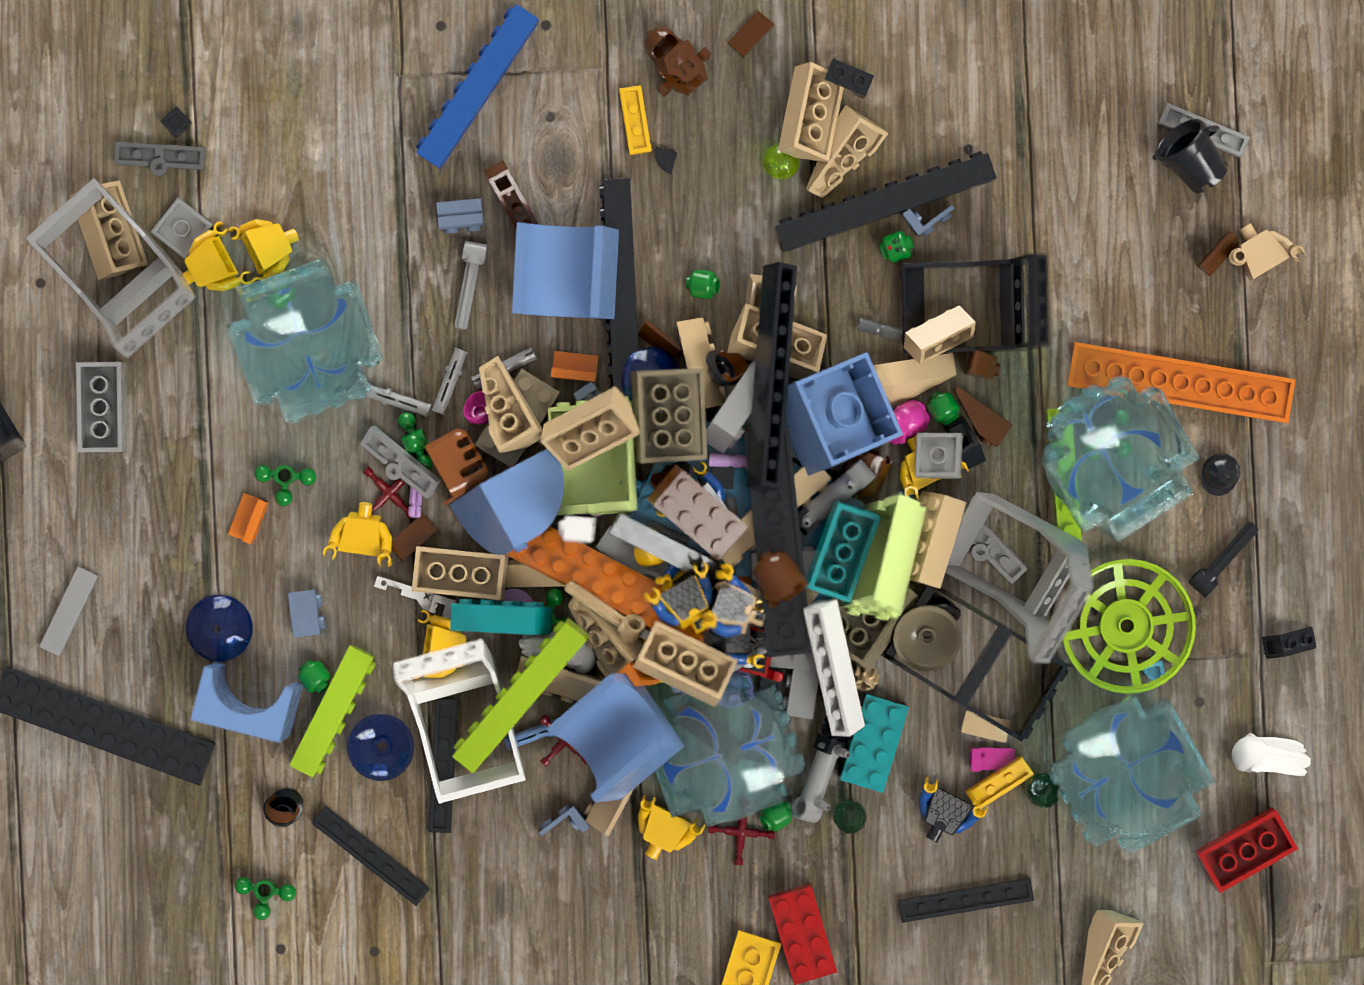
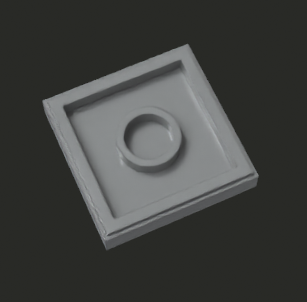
M178 197L152 229L151 233L186 259L189 256V249L194 239L204 232L211 230L214 225Z
M917 433L915 478L961 479L963 434Z

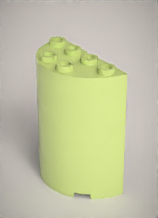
M576 401V405L570 406V402L556 403L557 407L548 408V419L551 421L587 401ZM629 401L631 409L633 411L632 401ZM634 437L569 471L561 464L564 477V493L556 516L599 515L637 511Z
M901 494L885 498L884 501L879 500L864 505L865 510L878 514L881 519L851 603L841 600L840 608L846 609V613L850 615L860 616V613L874 615L878 619L888 621L889 618L897 619L902 613L926 508L921 507L918 501Z

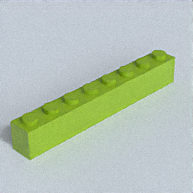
M569 617L565 622L560 621L552 630L555 634L551 639L546 637L538 647L540 652L536 656L532 654L524 663L526 668L523 672L517 671L510 680L512 685L508 689L503 688L495 697L498 700L495 705L489 704L481 714L484 718L479 723L475 721L467 730L470 733L464 740L461 737L454 745L455 752L452 757L470 772L474 773L587 641L589 634Z

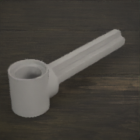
M465 241L462 260L466 262L454 324L456 328H468L479 265L485 264L488 250L487 244Z

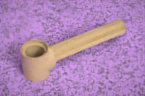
M570 581L566 585L565 591L617 626V632H619V637L623 642L634 644L638 641L645 628V622L640 616L635 614L623 616L574 581Z

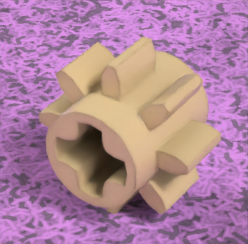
M858 665L853 670L858 690L869 691L875 688V684H878L880 675L876 674L877 669L874 666L870 672Z

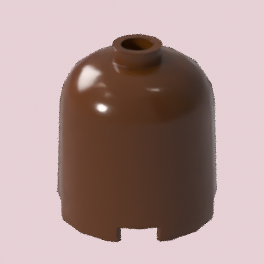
M873 449L846 460L841 476L859 459H862L876 475L867 486L857 491L852 497L861 500L862 497H875L880 492L894 460L889 456H886V458L878 456L879 452Z
M769 550L758 557L760 561L753 569V576L771 609L778 606L776 602L782 599L787 602L801 593L803 587L809 586V583L788 553L784 551L771 553Z

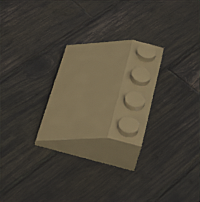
M704 368L631 371L633 414L640 430L639 435L634 437L635 462L653 463L707 459Z
M907 588L901 615L897 619L889 618L888 621L878 619L874 615L860 613V616L850 615L846 613V609L840 608L841 599L832 597V599H837L850 660L868 672L871 671L892 640L899 619L906 612L913 609L919 600L914 591Z

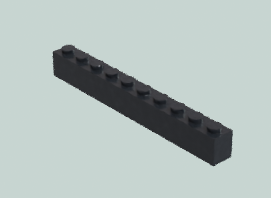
M982 151L969 155V160L961 162L959 158L948 162L949 166L943 169L936 166L928 169V174L919 176L918 173L905 177V182L898 184L897 180L884 184V189L877 191L875 187L863 192L864 196L855 198V195L842 199L843 203L834 205V202L822 205V210L813 213L811 209L800 213V218L794 220L791 217L779 220V225L775 228L782 249L785 253L902 213L908 209H913L995 181L997 177L988 153L982 154Z
M630 178L603 179V185H599L600 199L604 198V207L600 208L601 221H605V227L619 230L615 318L606 319V333L611 332V341L607 342V355H612V364H608V377H613V386H609V390L616 387L624 397H629V401H632L631 371H640L631 182Z
M783 262L764 265L762 273L746 488L760 491L780 489L797 276V266Z

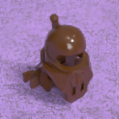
M660 26L647 32L644 45L648 56L656 65L655 70L665 80L658 87V91L663 97L669 94L672 89L689 96L707 80L706 69L703 63L711 57V53L706 47L695 55V49L690 41L686 40L683 42L667 27Z

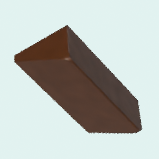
M757 11L728 44L744 59L775 24L761 12Z
M1227 232L1198 264V267L1205 274L1211 276L1227 259L1231 251L1238 246L1239 242L1232 232Z
M646 321L638 333L642 339L671 361L682 350L681 345L650 321Z

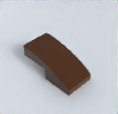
M421 514L419 518L413 521L392 541L391 550L403 562L416 551V546L420 547L438 529L424 514Z

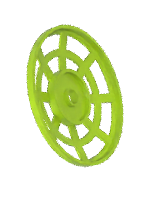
M1121 559L1103 563L1091 569V577L1106 569L1113 568L1115 581L1101 586L1092 595L1088 596L1081 613L1080 629L1067 631L1062 640L1064 649L1077 671L1088 681L1100 688L1125 694L1152 690L1175 676L1190 655L1196 631L1192 602L1179 581L1168 571L1155 564L1134 559ZM1122 566L1142 567L1157 573L1158 576L1151 585L1139 580L1124 579ZM1166 580L1179 594L1186 612L1172 614L1168 602L1158 591ZM1125 586H1135L1144 589L1145 593L1139 601L1126 599ZM1116 588L1117 601L1106 606L1097 599L1104 592ZM1153 596L1161 604L1165 615L1152 617L1146 605ZM1093 607L1102 614L1099 626L1087 628V617L1090 608ZM1129 619L1132 622L1133 627L1131 631H1122L1121 623L1123 620ZM1187 621V637L1183 650L1178 657L1169 651L1168 647L1173 637L1174 623ZM1166 624V635L1161 645L1152 639L1154 626ZM1102 636L1107 645L1100 655L1094 650L1088 637ZM1082 638L1087 652L1096 661L1089 672L1076 659L1069 640ZM1148 646L1156 652L1148 660L1137 664L1136 651ZM1116 650L1126 653L1128 666L1116 665L1107 660ZM1161 657L1173 664L1159 678L1149 683H1141L1139 671L1152 666ZM1104 666L1116 672L1130 673L1133 686L1113 685L1096 677Z

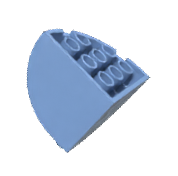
M546 449L478 485L451 503L450 507L468 534L484 549L496 555H505L513 550L518 553L528 547L527 542L540 535L549 527L560 509L564 493V477L561 463Z

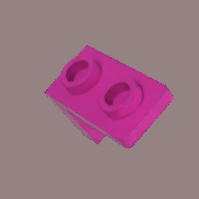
M970 747L969 769L973 772L998 770L1015 759V749Z

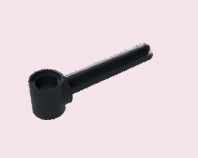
M1248 522L1207 569H1199L1189 580L1188 583L1204 598L1218 585L1217 577L1258 532L1259 529L1256 525Z

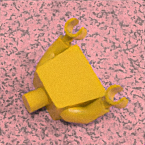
M255 219L242 224L240 228L230 227L228 232L237 231L236 237L231 238V240L239 241L242 239L259 275L263 274V277L258 276L252 280V283L258 279L261 280L262 286L257 290H262L267 282L282 274L290 261L289 255L293 252L290 244L299 241V237L295 229L283 232L279 223L273 224L270 221Z
M216 222L214 230H208L194 239L189 249V256L185 259V264L189 270L182 273L189 285L195 282L199 288L206 286L208 290L226 291L239 287L241 283L244 285L252 283V280L244 282L242 279L244 274L250 273L248 271H244L240 277H236L239 273L220 237H224L227 234L228 230L225 229L223 232L217 231V228L222 226L223 222Z
M916 435L906 440L912 453L904 456V461H902L900 466L899 479L905 496L908 497L914 494L919 499L918 490L939 479L915 478ZM961 461V469L964 468L969 472L966 463Z
M360 502L358 513L350 512L348 517L340 519L332 529L328 540L329 546L324 548L323 557L330 550L334 552L332 560H334L337 554L336 547H338V551L377 556L380 567H382L381 562L383 559H389L388 566L392 565V559L389 556L391 554L392 536L386 524L381 521V516L371 515V503Z
M426 610L420 611L427 614L425 621L418 619L420 623L427 624L423 655L466 644V635H462L461 631L450 630L451 620L449 618L435 614L432 616ZM456 667L424 675V677L443 678L453 673Z
M646 794L643 795L638 813V826L640 833L643 834V839L650 843L645 852V855L657 860L662 849L669 853L673 850L679 851L692 843L697 835H700L705 829L706 824L703 827L696 825L697 818L692 822L656 804L655 797H653V801H646Z

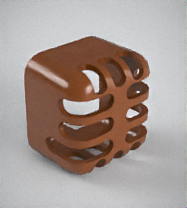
M452 430L425 445L427 452L453 496L443 502L445 506L489 480L488 468L465 430ZM467 440L470 443V445L464 448H459V445L466 442ZM475 452L476 457L465 460L468 455ZM479 464L482 465L483 468L468 477H462L465 472Z

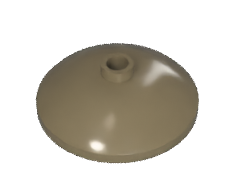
M931 605L915 607L906 612L897 622L893 635L894 647L900 659L909 667L919 671L939 670L950 664L959 652L961 646L960 627L955 618L940 607ZM925 631L931 632V635L929 637L923 636V633Z

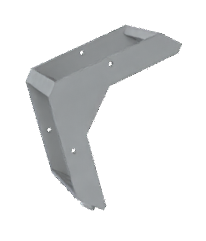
M94 178L26 238L80 295L104 325L113 346L127 358L196 298L181 270L104 186ZM104 196L143 237L158 255V258L101 308L44 248ZM173 276L179 289L122 338L116 325Z
M976 492L963 514L945 573L996 599L1025 627L1028 657L1033 662L1049 663L1093 589L1087 546L1078 538L995 494ZM993 507L1038 530L1057 548L1055 555L1027 602L960 567ZM1070 578L1071 586L1047 624L1046 615L1066 581Z

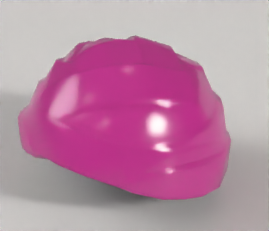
M483 390L470 395L463 408L465 419L472 424L482 425L489 422L485 409L486 401Z

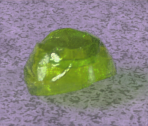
M775 144L765 152L763 166L766 172L774 179L786 180L797 172L800 163L799 158L778 151L779 144Z

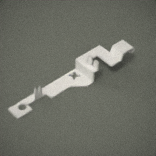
M377 576L374 587L386 590L387 585L402 589L400 595L416 599L422 609L434 614L437 603L444 604L445 608L442 617L451 620V603H456V600L434 593H426L427 595L431 594L428 600L424 598L425 592L412 591V586ZM382 581H386L385 586L381 585Z

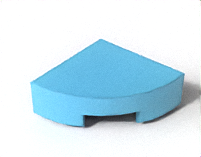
M1157 661L1152 666L1142 670V672L1151 680L1159 678L1165 673L1163 661Z

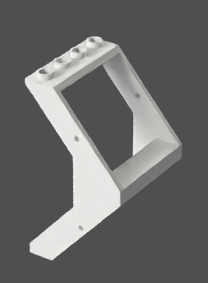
M482 639L394 663L395 680L408 696L420 731L439 804L526 780L515 732L512 727L508 734L515 762L439 782L420 703L494 684L498 695L503 689L495 658ZM479 660L483 661L461 668H457L453 673L443 678L424 677L412 680L413 678L443 671L446 669L454 668Z

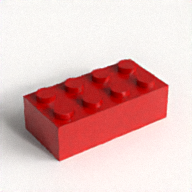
M1271 807L1200 847L1194 853L1215 890L1222 893L1298 850V847L1277 810Z
M811 883L769 895V902L794 985L837 973Z

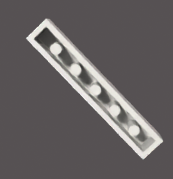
M566 516L565 520L560 521L559 535H563V540L592 542L595 540L597 518Z
M818 599L803 610L831 735L851 736L863 728L865 724L837 599Z

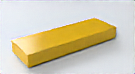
M641 85L620 88L619 92L630 156L652 152Z
M1020 755L965 792L974 806L980 801L981 804L978 808L982 809L1032 777L1034 772L1023 756Z

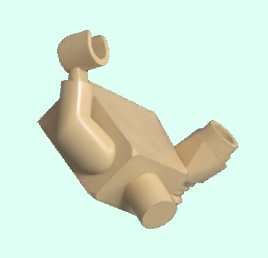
M1250 223L1240 229L1246 242L1231 251L1229 261L1237 266L1244 265L1249 280H1252L1290 258L1289 254H1291L1294 262H1299L1296 254L1302 253L1304 256L1306 254L1303 247L1296 246L1288 238L1275 231L1264 230L1257 234Z

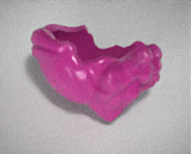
M909 400L893 410L903 435L889 442L894 445L904 444L906 438L914 437L917 433H923L926 430L931 416L926 411V407L922 402Z

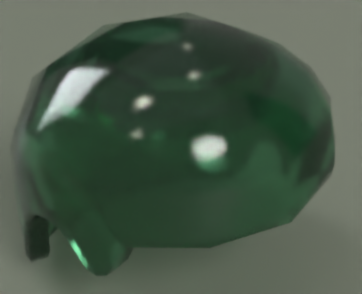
M1036 773L1027 781L1025 794L1029 802L1037 807L1050 808L1059 800L1057 797L1059 785L1053 776L1047 773Z
M843 800L835 806L833 820L841 831L847 834L857 833L864 828L867 822V811L862 803L856 800Z

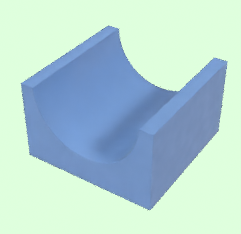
M517 223L512 313L530 316L614 319L619 230L605 226L565 227Z
M868 352L788 386L785 427H789L791 443L802 468L805 467L808 476L903 435Z
M216 662L204 667L191 720L278 743L291 736L303 690L301 683L294 682L284 687L280 698L272 707L253 708L241 703L231 693L226 682L225 663Z
M610 674L547 728L551 736L559 737L568 742L588 763L597 784L596 791L591 794L595 803L621 800L685 746L645 686L635 687L626 674Z

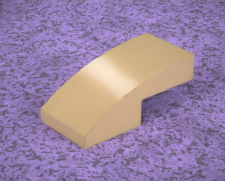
M966 710L962 733L1006 743L1008 737L1006 732L971 711ZM989 715L990 718L1010 728V720Z

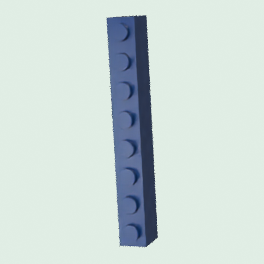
M518 4L514 8L511 6L508 8L503 16L506 20L501 27L499 25L496 26L491 34V37H493L489 45L484 44L478 54L481 57L476 64L473 62L466 71L467 78L464 82L460 81L453 91L456 93L451 101L448 99L441 109L443 114L439 120L435 118L428 128L431 130L426 138L422 137L416 146L418 149L416 153L440 170L540 22L537 17Z

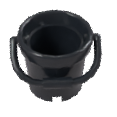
M1190 119L1173 128L1160 141L1155 150V155L1152 157L1153 160H1158L1166 168H1170L1194 193L1204 192L1201 187L1207 184L1210 188L1215 186L1227 172L1224 165L1228 166V163L1210 138L1219 131L1220 127L1217 125L1207 127L1200 119Z

